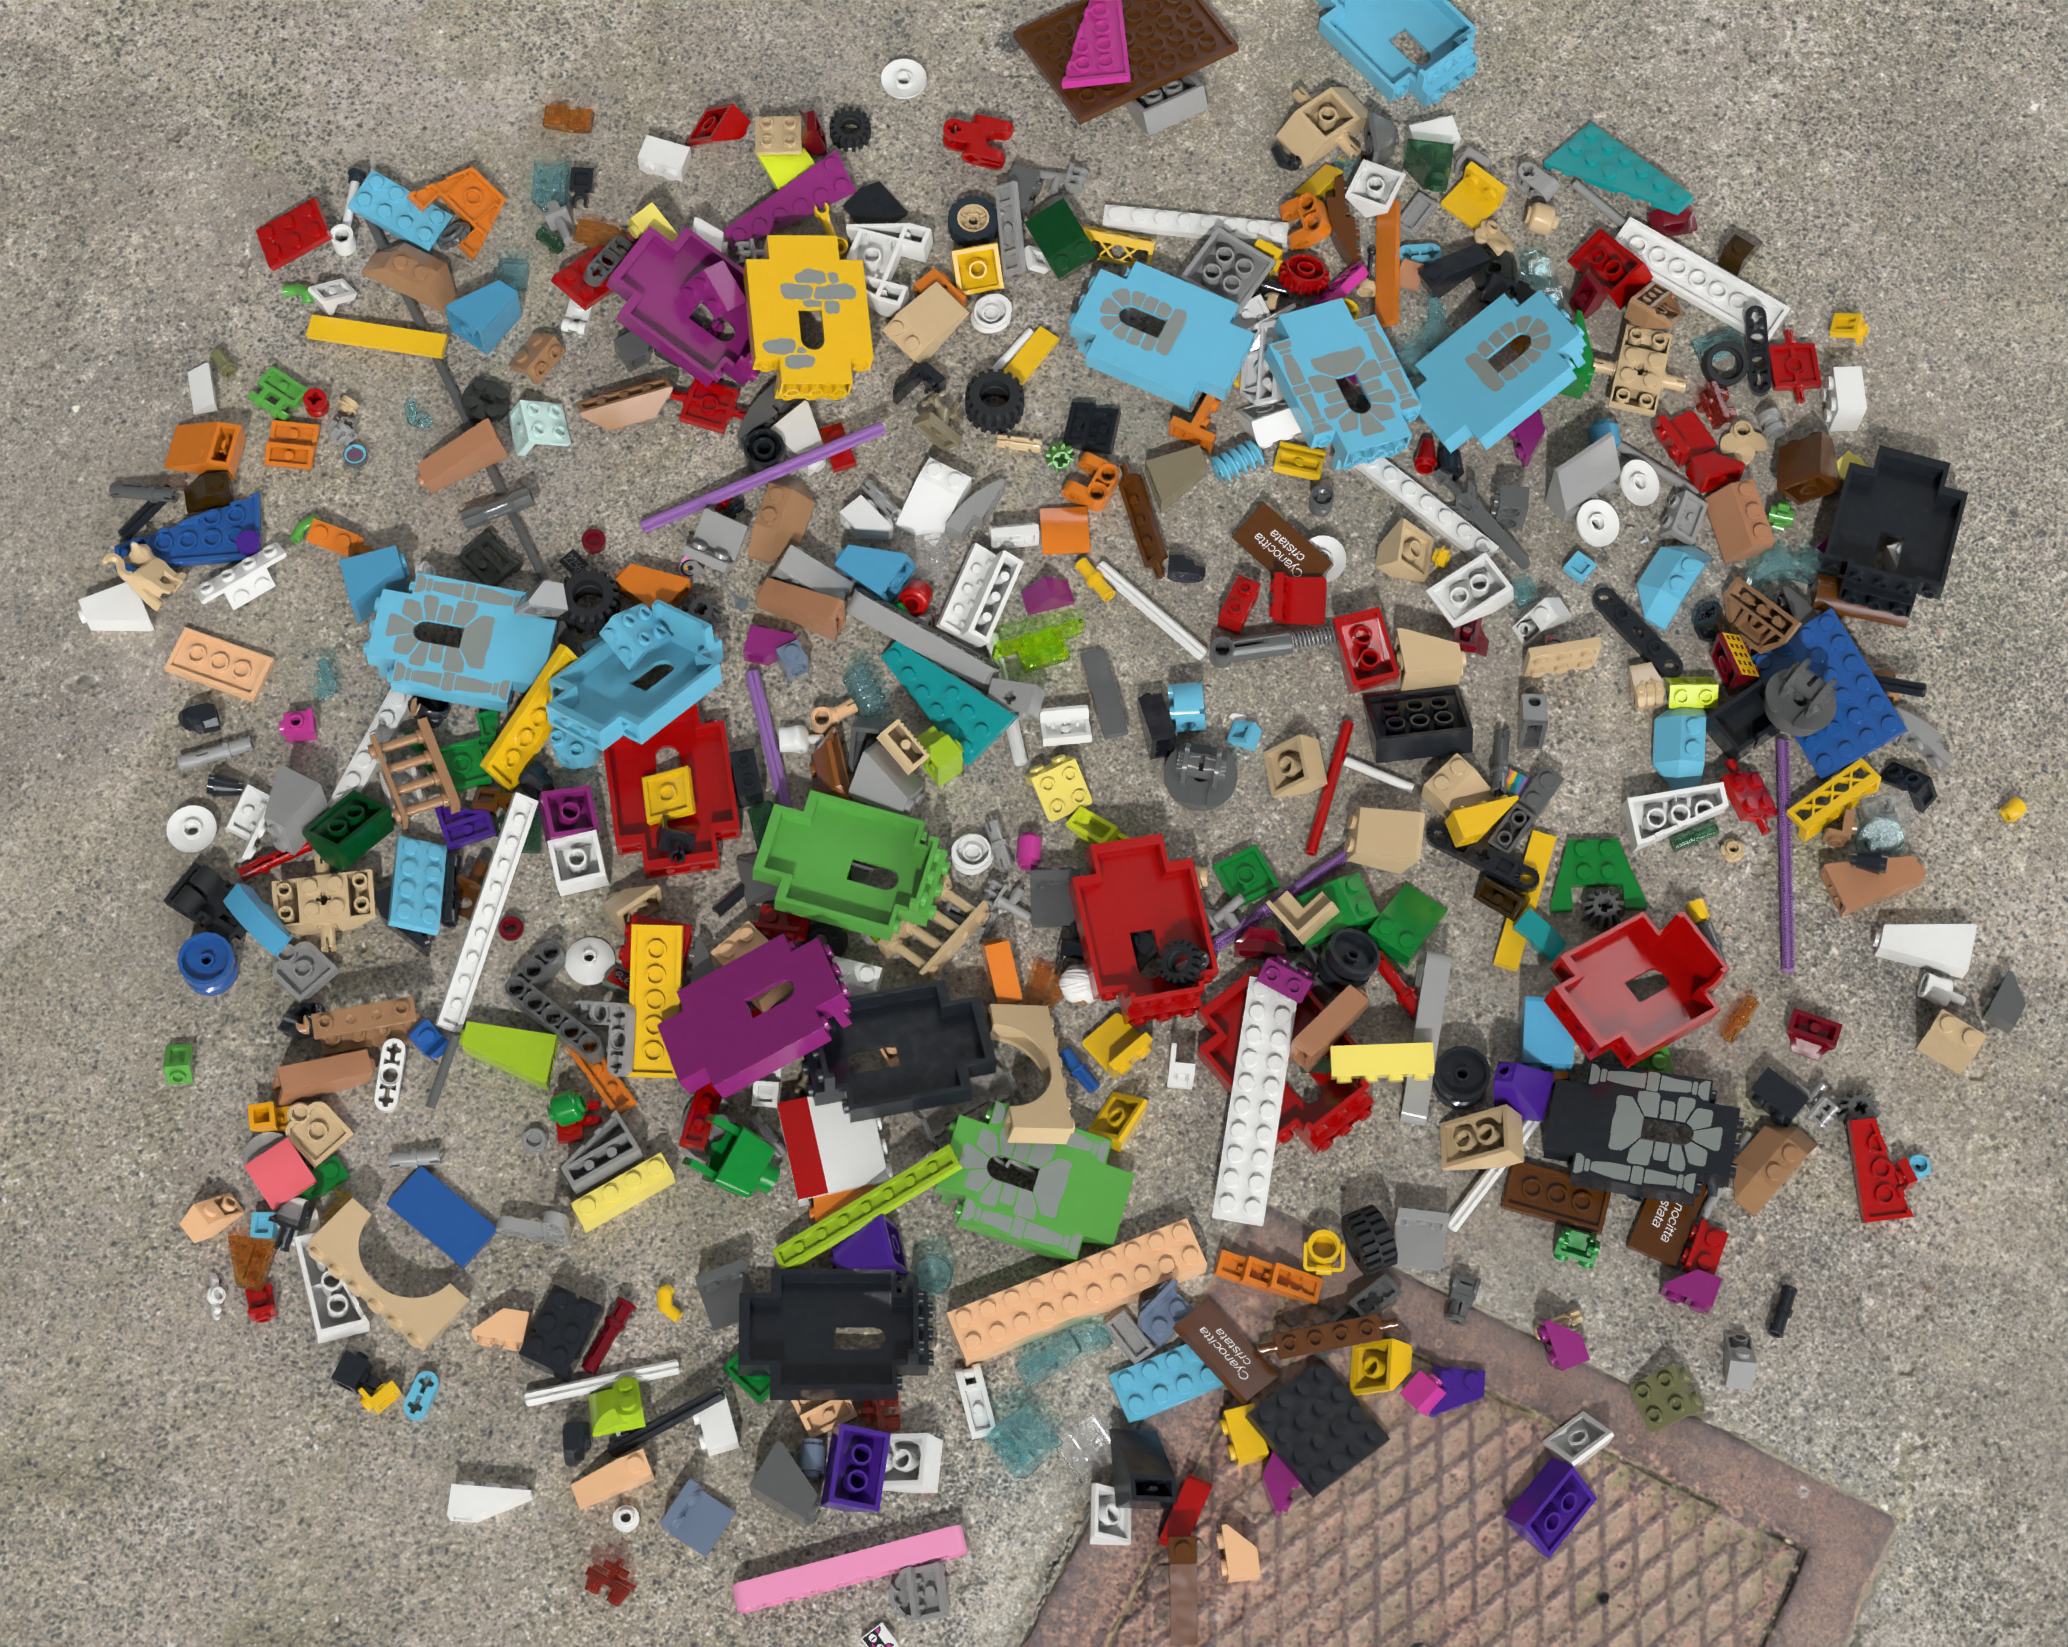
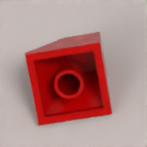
M733 103L707 108L686 140L685 145L689 147L740 140L746 135L751 121Z

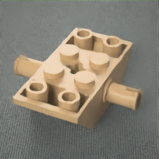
M1299 87V90L1296 89L1292 94V98L1301 107L1293 113L1277 133L1276 138L1292 155L1301 158V165L1304 168H1307L1336 147H1340L1350 160L1358 157L1362 150L1351 140V137L1365 128L1369 112L1347 88L1330 87L1314 99L1306 92L1304 87Z
M1627 324L1618 359L1615 362L1594 358L1592 365L1595 367L1594 372L1612 376L1611 378L1613 379L1608 407L1655 417L1660 391L1663 388L1684 393L1687 378L1668 375L1665 371L1672 334Z
M317 854L314 856L316 876L271 881L273 910L288 932L300 935L320 934L321 951L329 952V948H331V952L337 950L335 931L356 929L376 918L373 870L366 869L331 874L330 865L325 863L323 859H320V856Z

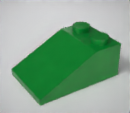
M1577 310L1573 325L1577 324L1585 334L1582 338L1586 346L1582 348L1584 352L1581 355L1586 363L1580 368H1577L1574 364L1573 372L1577 379L1558 394L1581 400L1583 391H1589L1595 367L1591 366L1593 353L1582 311Z
M1359 872L1337 878L1295 898L1304 908L1317 895L1323 892L1340 910L1336 916L1304 943L1305 948L1329 941L1332 935L1340 929L1351 928L1362 931L1371 928L1379 917V913Z
M1406 883L1381 912L1367 935L1385 955L1408 968L1448 909Z

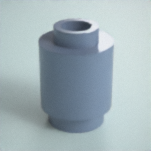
M806 1438L803 1439V1445H800L798 1467L807 1479H818L819 1475L824 1474L826 1447H824V1441L821 1439Z

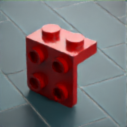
M1689 410L1670 421L1665 414L1656 418L1652 433L1677 468L1689 463L1690 459L1695 455L1705 454L1715 449V440L1694 411Z
M1274 572V579L1270 581L1273 603L1269 604V617H1272V620L1277 625H1323L1326 617L1327 580L1324 577H1288L1284 572Z

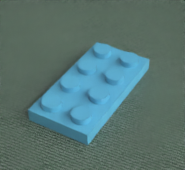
M371 170L349 202L348 209L415 248L430 254L437 243L439 235L453 220V215L433 204L424 212H421L407 199L411 191Z
M398 836L395 847L387 925L435 936L438 934L447 846Z
M1187 1344L1108 1376L1128 1425L1225 1386Z

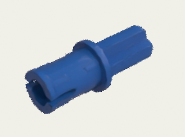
M1071 1047L1064 1049L1058 1055L1071 1072V1077L1076 1078L1088 1093H1093L1099 1088L1100 1083L1087 1069L1088 1064L1083 1063Z

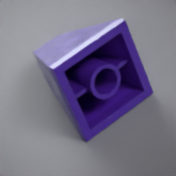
M1498 1061L1494 1076V1107L1507 1104L1522 1115V1120L1543 1122L1554 1074L1518 1063Z
M883 1214L874 1218L833 1249V1255L830 1256L833 1269L896 1270V1275L909 1274L898 1227Z

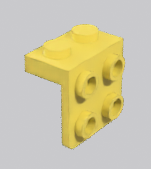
M1065 754L1052 758V763L1046 766L1040 764L1032 767L1029 770L1030 773L1024 775L1027 784L1034 787L1045 816L1050 822L1076 812L1080 806L1086 807L1092 803L1091 795L1076 759L1068 755L1065 756Z

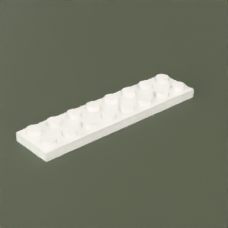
M1629 217L1615 237L1617 242L1645 263L1653 276L1651 281L1667 288L1675 295L1745 335V313L1751 306H1760L1766 311L1768 342L1791 309L1632 217ZM1754 312L1752 317H1749L1754 320V329L1758 328V320L1762 317L1758 316L1757 312ZM1759 334L1751 336L1752 339L1761 344L1764 342V338Z

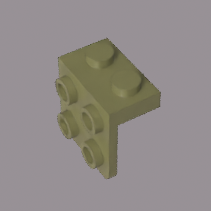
M1672 1363L1630 1385V1392L1650 1432H1657L1687 1416H1698L1705 1412L1703 1397L1698 1390L1695 1391L1691 1382L1693 1380L1692 1374L1683 1364Z

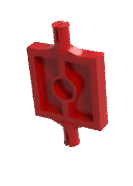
M1787 329L1783 332L1785 343L1769 346L1773 391H1794L1795 403L1799 404L1800 402L1802 404L1806 401L1804 390L1820 389L1822 385L1815 343L1795 342L1794 331Z
M694 378L691 388L686 393L673 390L670 394L671 400L683 402V408L679 415L680 422L725 434L727 426L733 417L743 420L748 412L736 408L740 390L713 382L709 387H706L696 378Z
M1729 759L1725 764L1731 774H1725L1719 781L1724 783L1726 795L1740 822L1750 821L1756 823L1761 836L1770 833L1771 830L1765 819L1773 818L1778 814V811L1763 784V779L1757 771H1740L1735 759Z

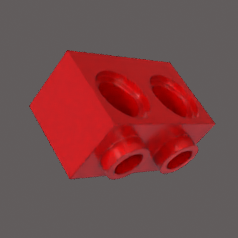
M1238 575L1219 613L1217 627L1240 636L1259 597L1261 584Z

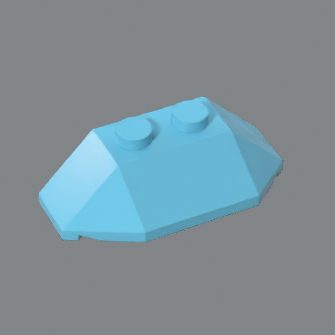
M1692 545L1660 547L1636 584L1644 620L1665 631L1709 564L1712 556Z
M1670 708L1654 719L1652 766L1670 786L1671 791L1701 786L1705 762L1706 715L1704 708Z

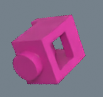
M307 708V711L283 713L284 720L279 721L280 734L285 735L288 743L318 740L316 717L312 708Z

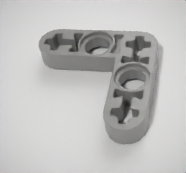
M588 1000L573 1002L569 1013L579 1022L609 1025L607 1069L614 1077L628 1076L632 1072L636 1019L634 1007L628 1003ZM602 1006L606 1010V1016L603 1020L599 1017V1009ZM580 1010H590V1015L580 1014ZM621 1012H625V1017H621ZM621 1033L625 1037V1043L622 1047L618 1044V1036ZM618 1063H622V1068L618 1067Z
M545 1211L542 1223L509 1216H499L495 1229L497 1232L505 1235L558 1245H568L572 1232L568 1217L555 1211Z

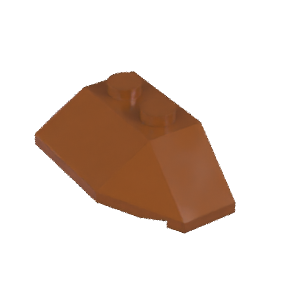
M834 726L813 752V763H809L812 778L817 777L818 785H814V790L853 801V798L847 795L850 785L837 726Z

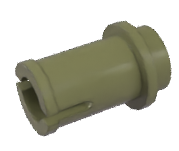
M217 348L210 353V358L218 367L219 374L222 377L231 378L236 374V364L229 360L222 348Z

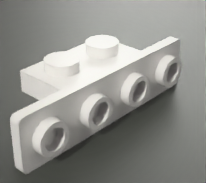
M1261 294L1248 301L1240 314H1237L1233 324L1252 332L1258 328L1260 323L1272 321L1278 315L1291 312L1290 310L1296 308L1295 303L1289 304L1271 314Z
M278 542L264 547L263 550L253 556L245 558L234 567L224 570L215 578L203 582L193 592L202 604H206L224 593L231 608L235 610L276 586L267 568L287 555Z
M249 784L244 787L224 828L246 840L236 860L240 864L246 859L250 860L253 857L257 848L254 846L257 837L261 838L266 831L267 825L264 824V815L271 791L268 795Z

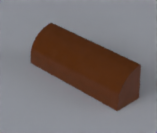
M1817 573L1810 590L1812 609L1826 612L1833 608L1834 612L1839 615L1906 628L1909 617L1895 616L1886 611L1872 610L1863 605L1849 604L1844 600L1838 599L1843 578Z

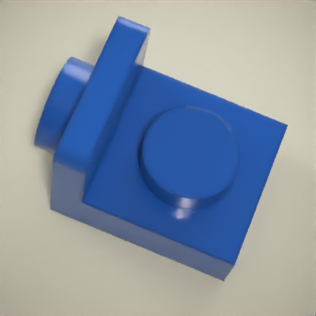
M425 1017L405 1034L418 1050L431 1060L442 1056L448 1043V1039L443 1037Z

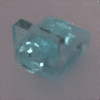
M326 658L317 660L319 670L315 671L320 683L311 687L316 700L329 699L339 692Z

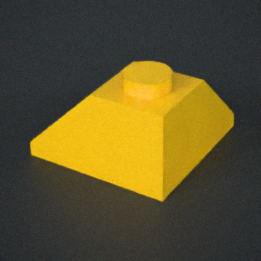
M1393 1338L1353 1345L1349 1391L1354 1396L1393 1391L1411 1372L1412 1345Z

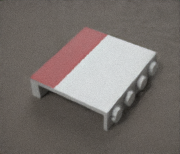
M803 1097L777 1103L799 1207L809 1205L808 1199L879 1184L888 1181L889 1178H893L891 1164H885L884 1154H888L885 1139L879 1138L878 1130H882L880 1118L850 1123L849 1114L843 1113L842 1102L815 1106L813 1097Z

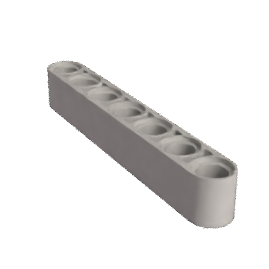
M862 588L855 589L845 609L853 617L984 690L989 691L992 678H997L1001 671V667L995 662Z
M1427 950L1411 1043L1433 1042L1435 1069L1452 954ZM1429 1076V1080L1414 1081V1077H1406L1399 1122L1425 1126L1433 1076Z

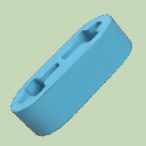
M1433 243L1404 245L1400 248V266L1402 259H1407L1404 255L1409 254L1411 261L1422 263L1426 267L1436 259L1441 258V248ZM1432 252L1434 258H1430V256L1427 255V253Z
M423 1371L419 1373L404 1401V1412L411 1420L419 1421L425 1418L436 1397L440 1383L433 1372ZM428 1378H431L433 1386L427 1387L424 1394H422L424 1388L421 1384L422 1380L427 1381ZM419 1398H421L419 1405L421 1406L422 1410H416V1412L412 1414L410 1405H416Z

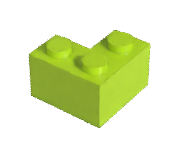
M932 726L916 737L917 742H920V746H923V749L927 750L926 753L930 754V757L921 766L938 788L963 772V748L956 739L952 740L943 731L938 732L935 726Z

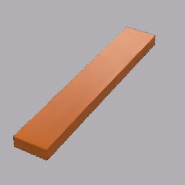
M1397 199L1394 200L1388 213L1377 215L1375 315L1382 329L1399 324L1401 202Z

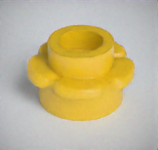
M1444 545L1440 549L1436 548L1433 553L1432 561L1435 562L1436 568L1438 566L1446 568L1450 560L1452 551L1446 549Z

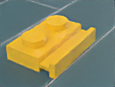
M1280 441L1273 472L1319 482L1326 451Z

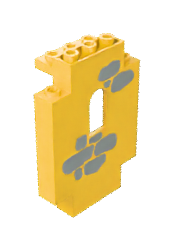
M767 235L764 246L765 259H746L743 270L752 370L763 372L776 370L775 399H845L846 395L850 394L853 384L852 370L857 372L870 370L874 359L863 260H840L837 236ZM798 311H821L824 344L821 348L813 350L803 345Z

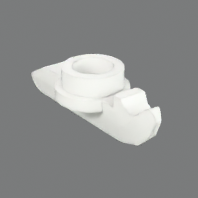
M210 1272V1288L207 1290L206 1297L211 1304L213 1319L219 1320L220 1312L222 1311L220 1304L224 1301L226 1293L223 1288L219 1287L217 1274Z

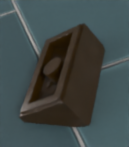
M1483 876L1473 897L1512 921L1517 920L1531 899L1491 876Z

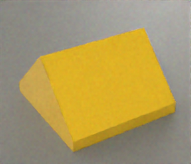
M997 242L951 250V269L955 286L960 288L965 295L1004 288Z
M1112 1092L1087 1132L1113 1140L1111 1149L1120 1154L1145 1116L1148 1101L1144 1098Z

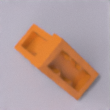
M1207 394L1191 423L1176 416L1172 417L1169 423L1168 434L1193 446L1200 445L1202 450L1211 453L1215 447L1216 434L1207 431L1211 422L1209 417L1212 412L1216 413L1218 411L1221 400Z

